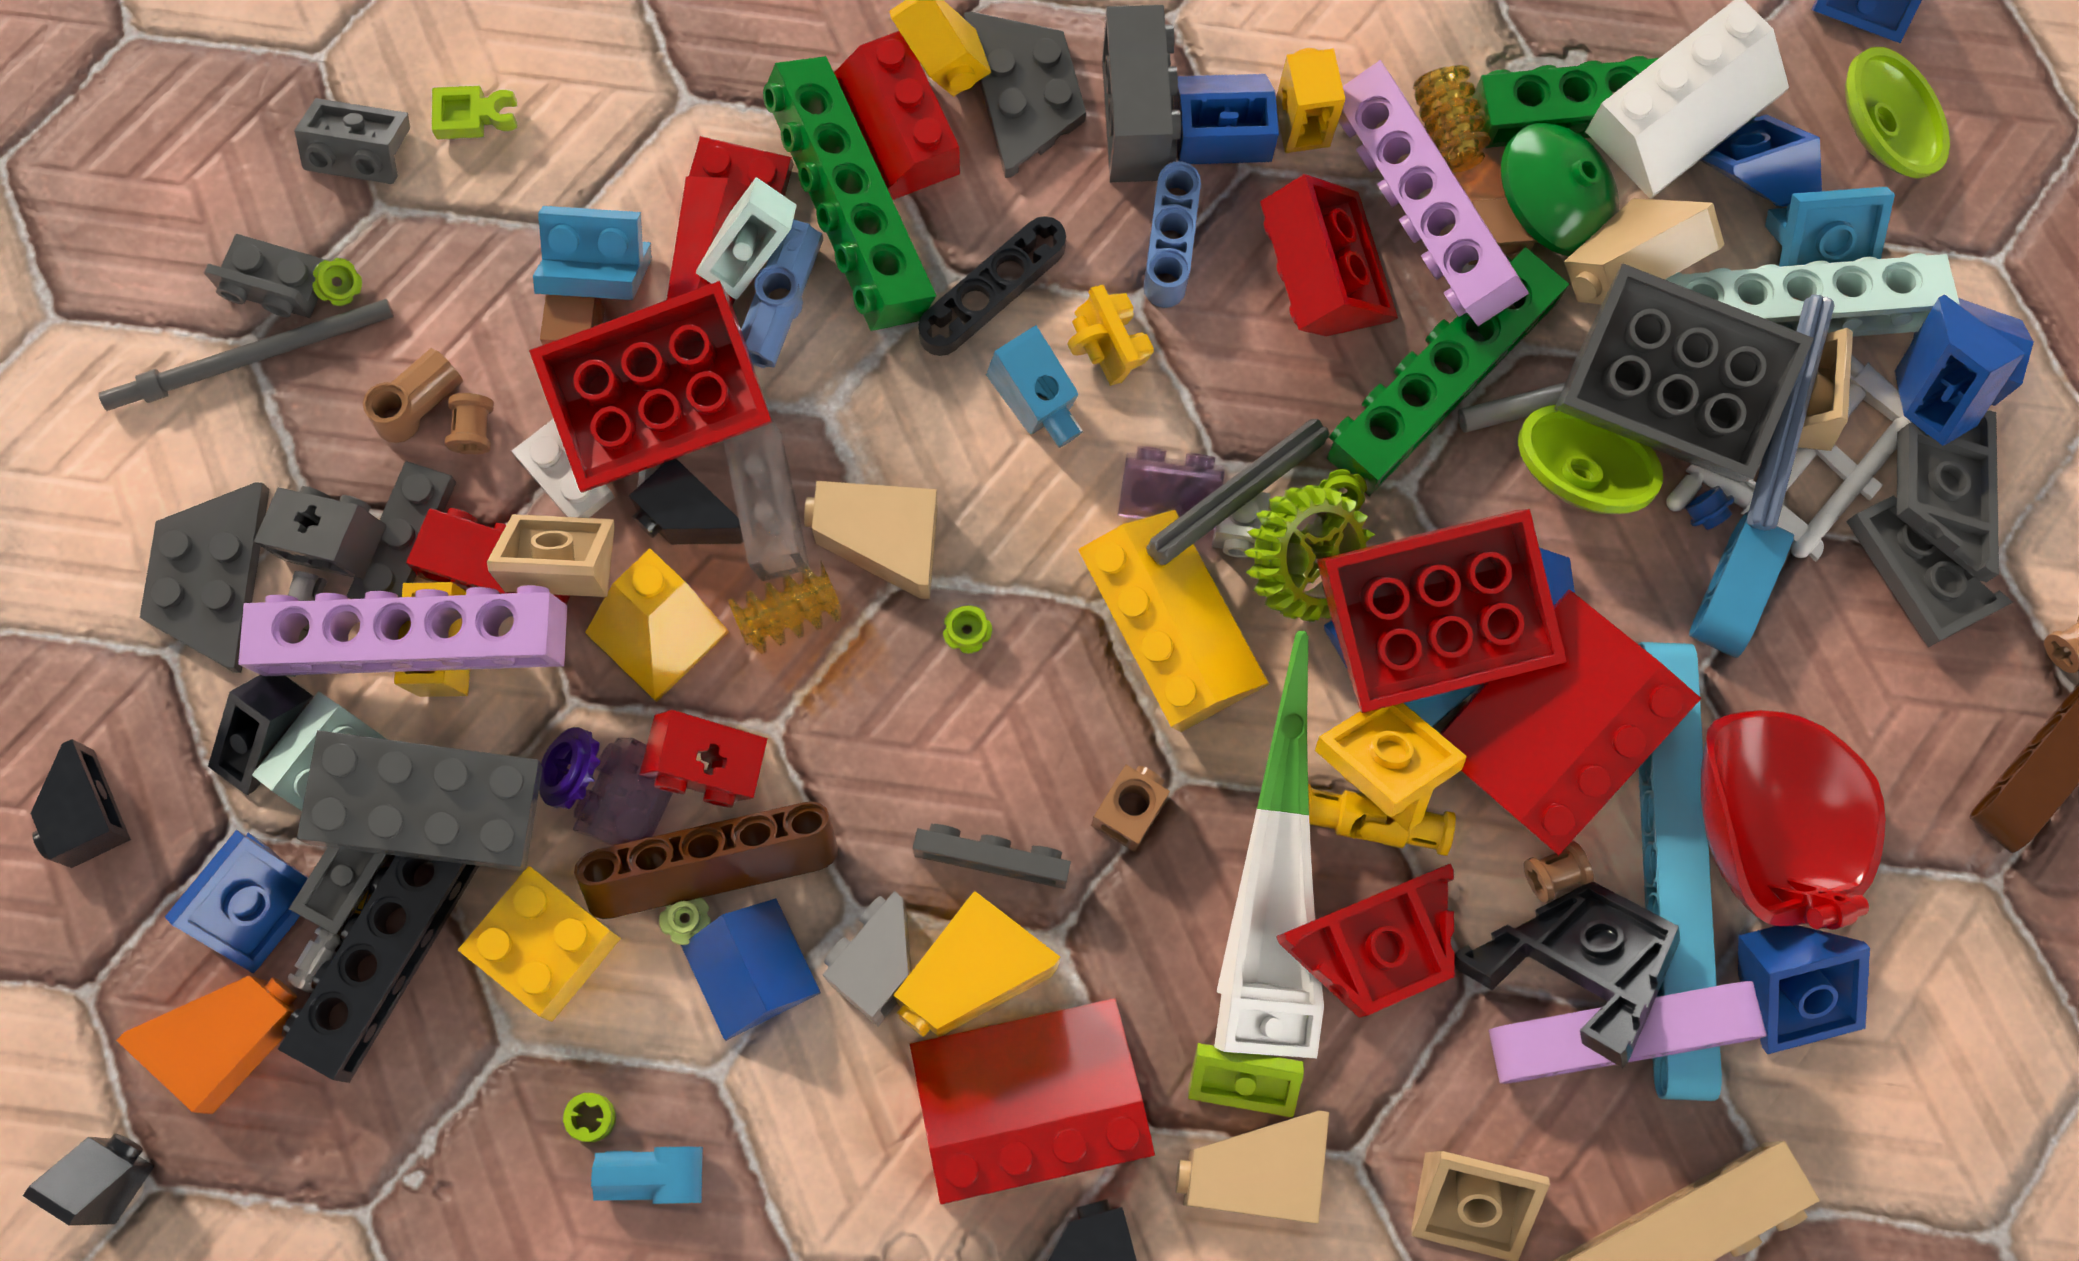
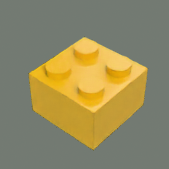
M528 866L458 948V951L537 1016L553 1022L621 938L531 866Z

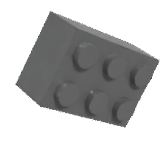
M1164 5L1106 7L1102 71L1110 183L1158 181L1160 171L1168 163L1176 162V139H1180L1181 116L1180 110L1174 109L1173 96H1177L1178 76L1177 67L1171 66L1170 54L1174 53V25L1165 24Z

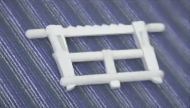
M1851 355L1848 417L1864 400L1893 422L1858 465L1836 445H1834L1831 451L1797 448L1787 490L1816 455L1844 480L1809 524H1806L1785 505H1782L1777 526L1794 534L1790 549L1793 556L1797 558H1804L1809 555L1816 562L1824 549L1822 537L1836 523L1839 517L1855 500L1856 496L1861 493L1868 500L1875 496L1883 484L1873 476L1897 449V432L1907 424L1912 423L1904 417L1899 391L1878 373L1869 362L1864 366L1853 355ZM1691 464L1686 469V472L1690 475H1686L1666 500L1669 510L1673 512L1681 511L1702 488V483L1711 488L1720 486L1727 497L1730 495L1734 497V503L1743 508L1740 514L1744 515L1746 512H1749L1756 482L1754 480L1736 482Z

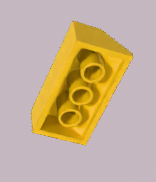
M1171 510L1122 524L1079 548L1078 551L1170 726L1179 732H1183L1270 684L1195 545L1192 544L1166 565L1157 564L1153 557L1148 555L1146 547L1150 539L1179 518L1176 510Z

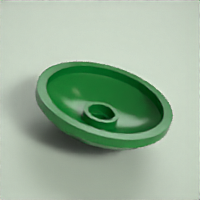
M1535 123L1519 131L1505 147L1501 161V179L1509 206L1523 228L1537 242L1549 250L1564 256L1572 255L1619 211V194L1608 164L1598 150L1578 133L1557 124Z

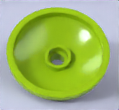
M1871 47L1858 54L1852 60L1848 69L1845 97L1852 128L1861 144L1878 161L1898 174L1911 178H1925L1939 171L1945 165L1949 156L1950 136L1941 104L1927 80L1910 61L1891 49Z
M1556 405L1539 408L1527 417L1518 436V447L1521 457L1536 481L1562 501L1594 513L1623 514L1645 508L1655 499L1663 483V470L1659 458L1651 447L1555 410Z

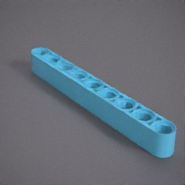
M1640 642L1638 644L1700 696L1698 657L1693 644ZM1700 701L1639 767L1645 909L1678 925L1680 932V943L1656 997L1717 986L1709 844L1706 837L1701 804L1703 740ZM1720 1046L1653 1058L1654 1085L1658 1097L1665 1100L1716 1101L1719 1098L1722 1086Z

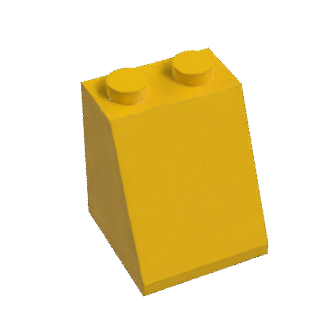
M974 891L895 992L894 997L901 1007L897 1014L900 1016L899 1019L922 1037H925L929 1030L938 1037H941L1051 978L1058 969L1061 957Z

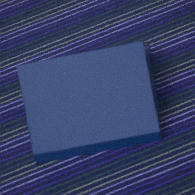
M776 898L723 914L689 939V944L681 945L725 1041L821 993Z

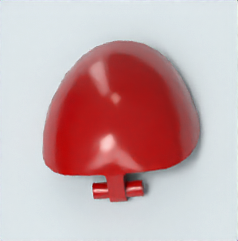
M1757 710L1733 713L1713 721L1707 729L1701 766V804L1706 837L1714 861L1731 891L1756 917L1774 926L1809 924L1814 929L1827 928L1836 930L1854 924L1858 917L1866 915L1869 911V903L1863 895L1873 883L1881 863L1884 846L1885 806L1876 776L1865 761L1842 739L1824 726L1801 716L1778 711Z

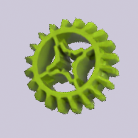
M1306 485V487L1302 488L1292 487L1285 490L1284 497L1275 496L1269 499L1271 511L1262 510L1256 513L1262 525L1260 529L1253 528L1247 532L1256 541L1254 548L1244 551L1248 557L1254 558L1255 564L1245 573L1250 575L1251 578L1259 579L1253 591L1259 596L1266 597L1265 605L1272 610L1280 611V614H1283L1284 617L1291 619L1300 618L1309 622L1319 621L1320 617L1329 619L1331 614L1322 581L1311 590L1303 592L1308 583L1313 584L1321 576L1317 560L1366 548V542L1375 534L1369 529H1362L1368 516L1361 511H1355L1356 501L1349 497H1341V492H1338V490L1334 488H1321L1319 485ZM1313 514L1318 515L1314 523L1307 524L1302 531L1296 528L1307 517Z

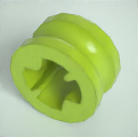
M582 1093L568 1102L563 1114V1123L566 1131L572 1138L581 1142H597L612 1132L616 1123V1112L608 1098L596 1093ZM584 1104L594 1109L602 1108L603 1118L596 1119L601 1122V1125L594 1132L590 1127L579 1128L576 1118L583 1117V1114L578 1111Z

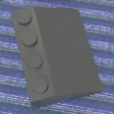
M1621 264L1574 361L1554 409L1736 482L1752 480L1756 475L1814 338L1629 265Z

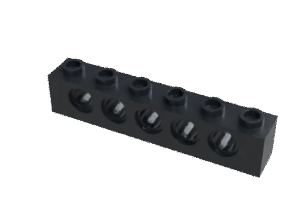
M395 856L390 866L383 867L374 877L369 888L371 897L362 912L354 914L344 926L340 936V940L343 943L332 961L327 960L316 972L311 983V988L314 990L304 1007L296 1009L286 1021L282 1030V1036L285 1038L278 1050L332 1080L350 1083L479 866ZM432 862L434 865L432 879L426 885L416 887L414 883L416 870L422 864ZM403 908L406 913L404 926L398 932L389 934L386 929L388 916L394 910ZM374 954L377 959L376 972L370 979L361 982L358 977V966L365 957ZM345 1002L348 1008L347 1020L340 1028L333 1030L329 1023L330 1012L335 1005Z

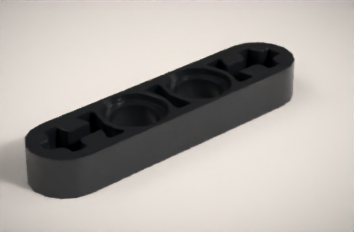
M1047 216L1037 217L1030 221L926 310L920 317L918 324L920 343L923 348L930 354L937 356L949 355L1055 265L1064 255L1066 248V232L1061 222ZM1040 235L1045 239L1052 235L1053 247L1047 244L1039 246L1033 252L1032 263L1028 254L1036 247V236ZM1006 261H1014L1022 266L1024 273L1020 278L1008 281L998 275L997 268ZM971 291H980L988 297L989 303L982 310L972 311L964 307L962 298ZM950 308H953L958 317L949 325V337L945 338L939 334L932 338L931 326L935 324L939 328L945 327L952 321V310Z

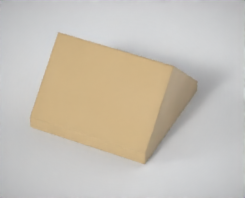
M1849 328L1827 333L1798 448L1831 451L1848 421L1853 331Z
M512 514L487 560L488 571L505 592L517 593V588L520 586L535 585L546 587L550 590L551 594L607 597L614 538V519Z
M1444 1151L1425 1152L1411 1228L1412 1236L1509 1261H1518L1550 1186L1549 1177Z

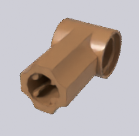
M430 348L391 383L384 382L371 387L364 396L363 409L381 438L393 443L405 442L418 431L420 419L459 386L463 379L439 351ZM397 407L401 408L393 417L383 418V415L388 410Z

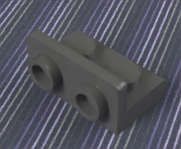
M315 98L294 130L302 168L306 171L393 184L398 177L394 155L408 134L410 123L407 112Z
M235 234L221 267L208 264L204 274L217 288L216 293L228 301L245 304L246 300L261 304L267 311L281 317L288 318L293 313L310 318L319 299L312 287L315 281L313 271L320 262L326 259Z

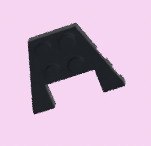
M1593 881L1536 909V917L1516 928L1507 924L1492 932V940L1474 950L1467 945L1455 953V968L1490 990H1493L1526 957H1531L1608 1001L1580 1029L1581 1041L1586 1047L1623 1068L1631 1057L1680 943V932L1678 925Z

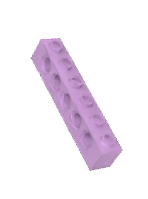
M1379 60L1343 86L1345 103L1339 123L1349 138L1356 134L1359 136L1363 144L1357 147L1356 151L1370 172L1378 168L1384 179L1377 183L1392 208L1399 203L1402 206L1406 215L1401 217L1399 221L1411 240L1416 243L1422 239L1428 251L1422 254L1421 257L1436 280L1443 275L1445 276L1451 288L1443 293L1456 314L1460 317L1467 312L1477 326H1480L1529 294L1382 61ZM1387 119L1384 125L1375 129L1378 123ZM1410 153L1403 162L1396 164L1401 156ZM1432 188L1431 192L1426 197L1417 200L1420 193H1422L1426 189ZM1455 224L1448 234L1439 236L1444 227ZM1478 260L1477 265L1471 271L1461 273L1467 263Z
M535 585L520 586L517 588V593L499 594V591L492 588L473 587L466 590V595L448 596L447 592L435 589L417 590L415 597H398L397 594L392 592L370 591L365 593V599H348L347 596L337 593H319L315 595V601H299L298 598L288 595H268L265 597V602L244 603L238 665L262 676L562 667L565 662L567 605L551 594L548 588ZM513 616L514 622L510 631L503 636H499L498 631L501 623L506 618ZM462 618V626L459 632L453 637L448 638L451 624L457 619ZM411 620L409 632L403 638L398 639V632L401 626ZM360 622L358 634L348 641L351 628ZM309 625L307 636L299 642L300 632L305 626Z

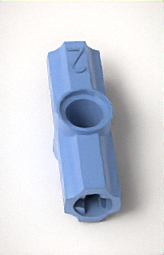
M793 219L791 230L770 256L766 267L760 270L755 278L754 287L756 293L741 328L752 363L755 366L761 368L775 367L791 323L802 310V294L823 242V234L815 230L808 223ZM783 288L790 291L782 299L775 300L768 297L775 289Z

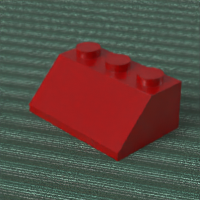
M900 31L860 45L834 71V74L892 200L960 175V149L919 60Z
M1303 174L1260 201L1265 217L1264 229L1272 240L1278 260L1276 265L1277 272L1285 283L1291 303L1289 307L1290 315L1298 326V330L1327 337L1390 323L1398 319L1358 191Z

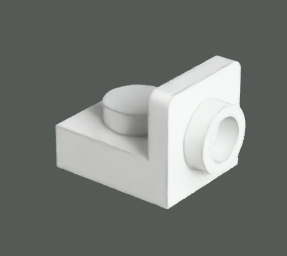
M1259 493L1214 528L1212 547L1223 549V553L1232 557L1247 558L1248 556L1244 551L1254 548L1256 541L1247 532L1253 528L1260 529L1262 524L1256 513L1262 510L1268 511L1270 493Z

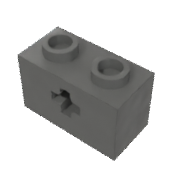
M302 486L300 492L278 487L254 543L283 561L363 580L386 528V524L369 513L371 508L369 504L355 497L341 495L338 501L331 499L329 495L307 486Z

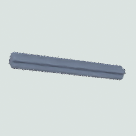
M1811 295L1810 298L1804 301L1796 331L1814 339L1762 459L1746 519L1749 526L1759 530L1770 531V529H1775L1779 521L1835 307L1834 301L1831 298L1823 297L1822 295Z

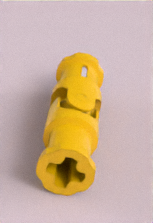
M1308 783L1309 825L1334 829L1338 836L1357 838L1398 848H1404L1406 844L1434 849L1438 855L1448 856L1456 825V814L1454 812L1445 811L1443 814L1425 811L1422 822L1407 832L1394 819L1385 815L1363 793L1344 790L1342 794L1313 789Z

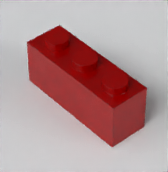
M429 508L406 562L419 578L434 583L453 582L465 591L468 588L485 587L499 591V594L515 593L505 592L489 573L487 560L503 533L506 524L496 523L494 528L478 524L476 517L459 509L449 508L447 513ZM553 594L567 605L570 595Z

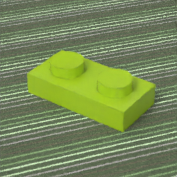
M1198 1043L1188 1086V1099L1293 1118L1304 1075L1303 1061L1261 1054L1223 1052L1214 1048L1213 1045Z

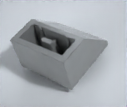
M895 891L887 900L881 896L877 897L860 917L859 921L864 925L851 942L845 937L842 938L824 959V963L828 966V969L823 973L824 978L837 992L877 1026L882 1023L898 1004L894 994L911 973L907 910L903 898Z

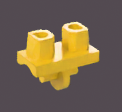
M1104 285L1094 286L1088 291L1089 298L1074 312L1077 318L1072 321V324L1077 333L1069 339L1067 345L1072 355L1088 354L1092 364L1099 363L1110 386L1122 383L1132 369L1145 364L1154 353V347L1148 335L1143 332L1128 335L1124 325H1127L1133 318L1134 307L1127 293L1108 295Z

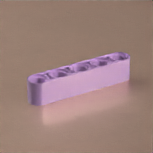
M1737 982L1656 997L1628 1063L1766 1037L1767 1034L1753 982ZM1602 1007L1489 1029L1488 1032L1500 1084L1522 1082L1616 1065L1583 1045L1581 1041L1580 1029Z

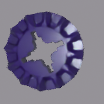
M579 727L569 728L562 732L546 750L541 761L543 769L539 787L540 796L545 804L555 808L570 809L575 804L576 799L585 798L586 787L590 782H595L593 773L601 762L596 757L600 743L593 739L592 732Z

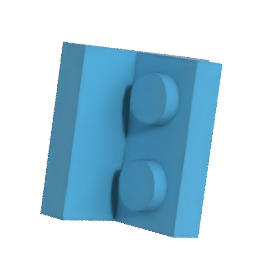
M1888 187L1793 193L1791 204L1787 208L1768 209L1765 227L1782 246L1779 266L1806 265L1814 261H1827L1828 263L1849 262L1864 257L1881 259L1895 194Z
M542 206L538 213L542 260L533 274L534 294L633 300L652 261L651 242H643L641 212Z

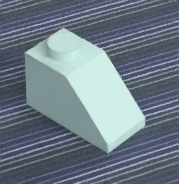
M756 177L730 211L698 266L696 274L711 284L720 281L727 294L737 300L791 230L797 205Z

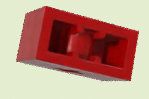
M668 710L654 715L639 775L655 779L654 787L676 794H685L686 788L704 793L703 801L706 803L732 808L734 802L754 798L768 738L676 710ZM698 753H701V760L709 763L707 770H704V763L696 760Z

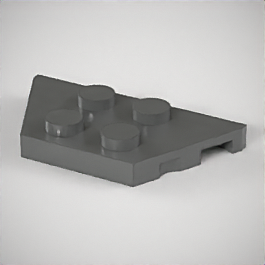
M971 11L965 12L964 19L977 30L992 72L979 80L1005 178L1013 177L1019 172V166L1037 152L1042 155L1055 145L1056 140L1061 135L1071 133L1086 120V109L1064 31Z
M1987 411L1977 427L1944 446L1914 423H1909L1897 432V517L1979 581L1988 582L1999 575L1996 412Z
M259 482L252 483L156 521L140 611V618L145 622L176 638L183 644L202 653L234 673H241L242 666L238 665L243 607L244 603H252L261 547L254 543V540L266 515L269 488L264 483Z

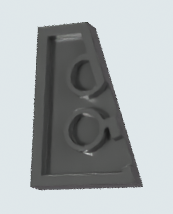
M1894 495L1855 514L1846 521L1928 648L2013 603L2000 590L1995 593L1990 591L1971 573L1897 517V498Z

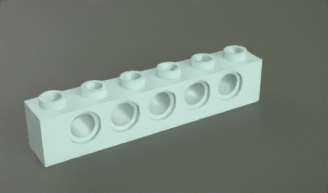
M1914 253L1901 258L1877 259L1875 257H1864L1849 262L1828 263L1827 261H1814L1806 265L1783 267L1769 264L1757 269L1744 270L1718 268L1705 273L1682 274L1678 272L1665 279L1795 331L1797 330L1804 301L1810 298L1811 295H1822L1823 297L1831 298L1835 305L1828 333L1849 328L1853 331V337L1918 332L1940 296L1945 294L1957 304H1960L1947 254L1926 255Z

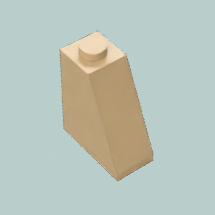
M1633 198L1570 255L1564 263L1577 302L1602 305L1621 264L1629 265L1665 280L1720 250L1725 244L1713 203Z
M816 481L815 498H806L804 513L805 527H812L816 544L920 599H930L938 511L937 489Z
M1318 1110L1190 1150L1188 1161L1179 1160L1176 1193L1184 1194V1206L1319 1224L1329 1112Z

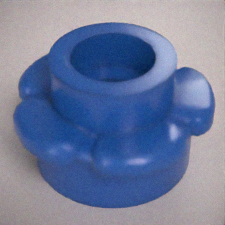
M1720 486L1713 487L1700 494L1685 507L1692 517L1690 524L1692 526L1703 524L1705 529L1709 530L1723 523L1732 515L1728 506L1734 502V497L1732 495L1727 497Z

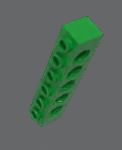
M827 57L775 63L768 82L763 89L764 104L767 110L773 113L781 131V140L785 150L790 152L798 169L801 187L811 197L816 209L819 227L823 232L827 233L833 246L837 267L842 273H845L851 286L857 311L864 315L870 331L919 322L920 317L929 309L937 295Z
M1635 56L1625 61L1611 63L1593 60L1578 66L1557 68L1554 65H1543L1528 71L1511 72L1506 69L1492 71L1487 75H1481L1471 98L1481 149L1507 146L1514 135L1535 123L1557 124L1578 133L1584 138H1591L1585 131L1601 103L1613 95L1612 92L1618 91L1659 58L1647 59L1644 56ZM1566 96L1574 98L1577 102L1569 100ZM1520 101H1526L1532 106H1526Z
M1525 247L1513 260L1506 256L1529 294L1513 303L1516 309L1506 308L1480 326H1477L1467 312L1460 317L1457 316L1451 323L1445 319L1440 321L1425 339V342L1429 345L1419 355L1411 351L1399 363L1393 372L1397 378L1387 388L1381 383L1378 384L1362 402L1361 406L1365 410L1355 420L1347 416L1330 434L1329 439L1333 441V444L1326 459L1338 469H1346L1352 475H1361L1367 484V491L1365 493L1369 497L1560 301L1570 284L1528 248ZM1473 330L1479 332L1485 341L1473 340L1466 331ZM1443 362L1448 364L1454 373L1446 374L1439 371L1435 363ZM1412 394L1417 396L1423 406L1415 407L1409 405L1402 395ZM1379 426L1386 429L1391 435V439L1382 440L1375 437L1370 428Z

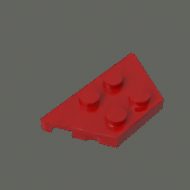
M1451 863L1301 925L1276 936L1278 943L1358 1018L1369 1016L1455 977V952L1451 946V937L1454 933V911L1448 910V882L1454 880V869Z

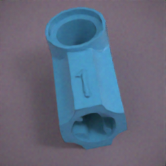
M654 1147V1152L605 1151V1153H595L591 1175L593 1201L653 1200L652 1204L702 1203L703 1147Z

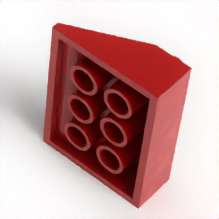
M720 281L529 350L581 493L773 423L734 309Z
M1530 509L1514 510L1317 560L1331 618L1361 713L1567 662Z
M1569 589L1554 605L1567 662L1484 683L1440 732L1444 738L1467 756L1461 771L1558 856L1702 699L1660 661Z
M1115 998L910 1043L940 1205L1155 1156L1142 1095Z

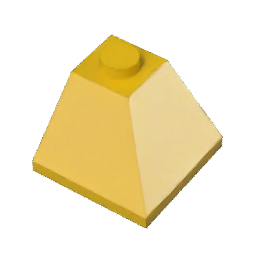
M649 548L613 582L607 597L602 601L585 633L657 702L729 631L690 586Z

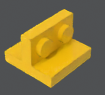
M1404 703L1365 713L1359 711L1319 736L1315 751L1341 773L1348 782L1352 783L1376 804L1385 815L1394 819L1407 832L1422 822L1434 788L1460 772L1467 758L1465 754Z

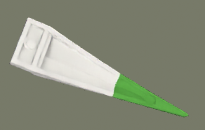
M1298 631L1294 638L1217 987V993L1221 994L1214 1048L1223 1052L1316 1059L1318 1056L1324 1010L1322 983L1278 943L1276 936L1315 920L1308 796L1307 705L1309 637L1306 631Z

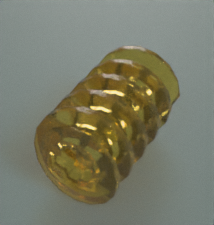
M1464 65L1442 67L1430 71L1419 77L1413 85L1415 90L1414 97L1417 105L1420 106L1419 114L1425 123L1424 128L1453 173L1463 172L1480 164L1485 158V154L1480 151L1491 142L1489 133L1480 132L1485 127L1486 122L1483 116L1475 115L1479 112L1481 106L1479 100L1471 98L1474 96L1476 89L1473 83L1467 81L1471 73L1469 67Z
M820 561L821 576H817L808 566L801 569L802 584H798L789 574L784 575V591L781 593L770 582L765 583V599L762 601L751 590L746 591V608L742 609L733 598L727 600L747 646L751 644L760 654L767 653L766 637L768 636L779 646H783L786 644V628H789L798 638L804 637L805 620H808L816 630H820L823 628V612H827L835 622L841 621V605L822 561Z

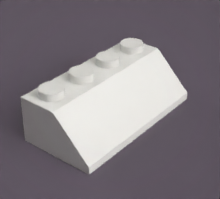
M1745 0L1732 1L1602 102L1585 132L1652 199L1788 90L1789 85L1774 29Z

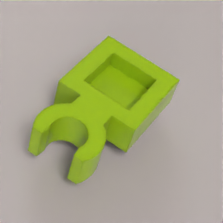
M480 86L432 88V132L436 139L484 137V125H493L501 131L514 130L517 128V121L512 113L500 114L499 112L504 107H516L517 99L513 91L498 90L489 95V97L484 98V93Z

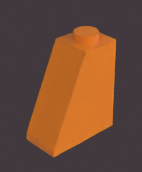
M249 975L127 1030L116 1041L191 1112L213 1114L284 1038L282 1036L283 1027L290 1015L298 1009L292 1004L297 995L275 977L266 981Z

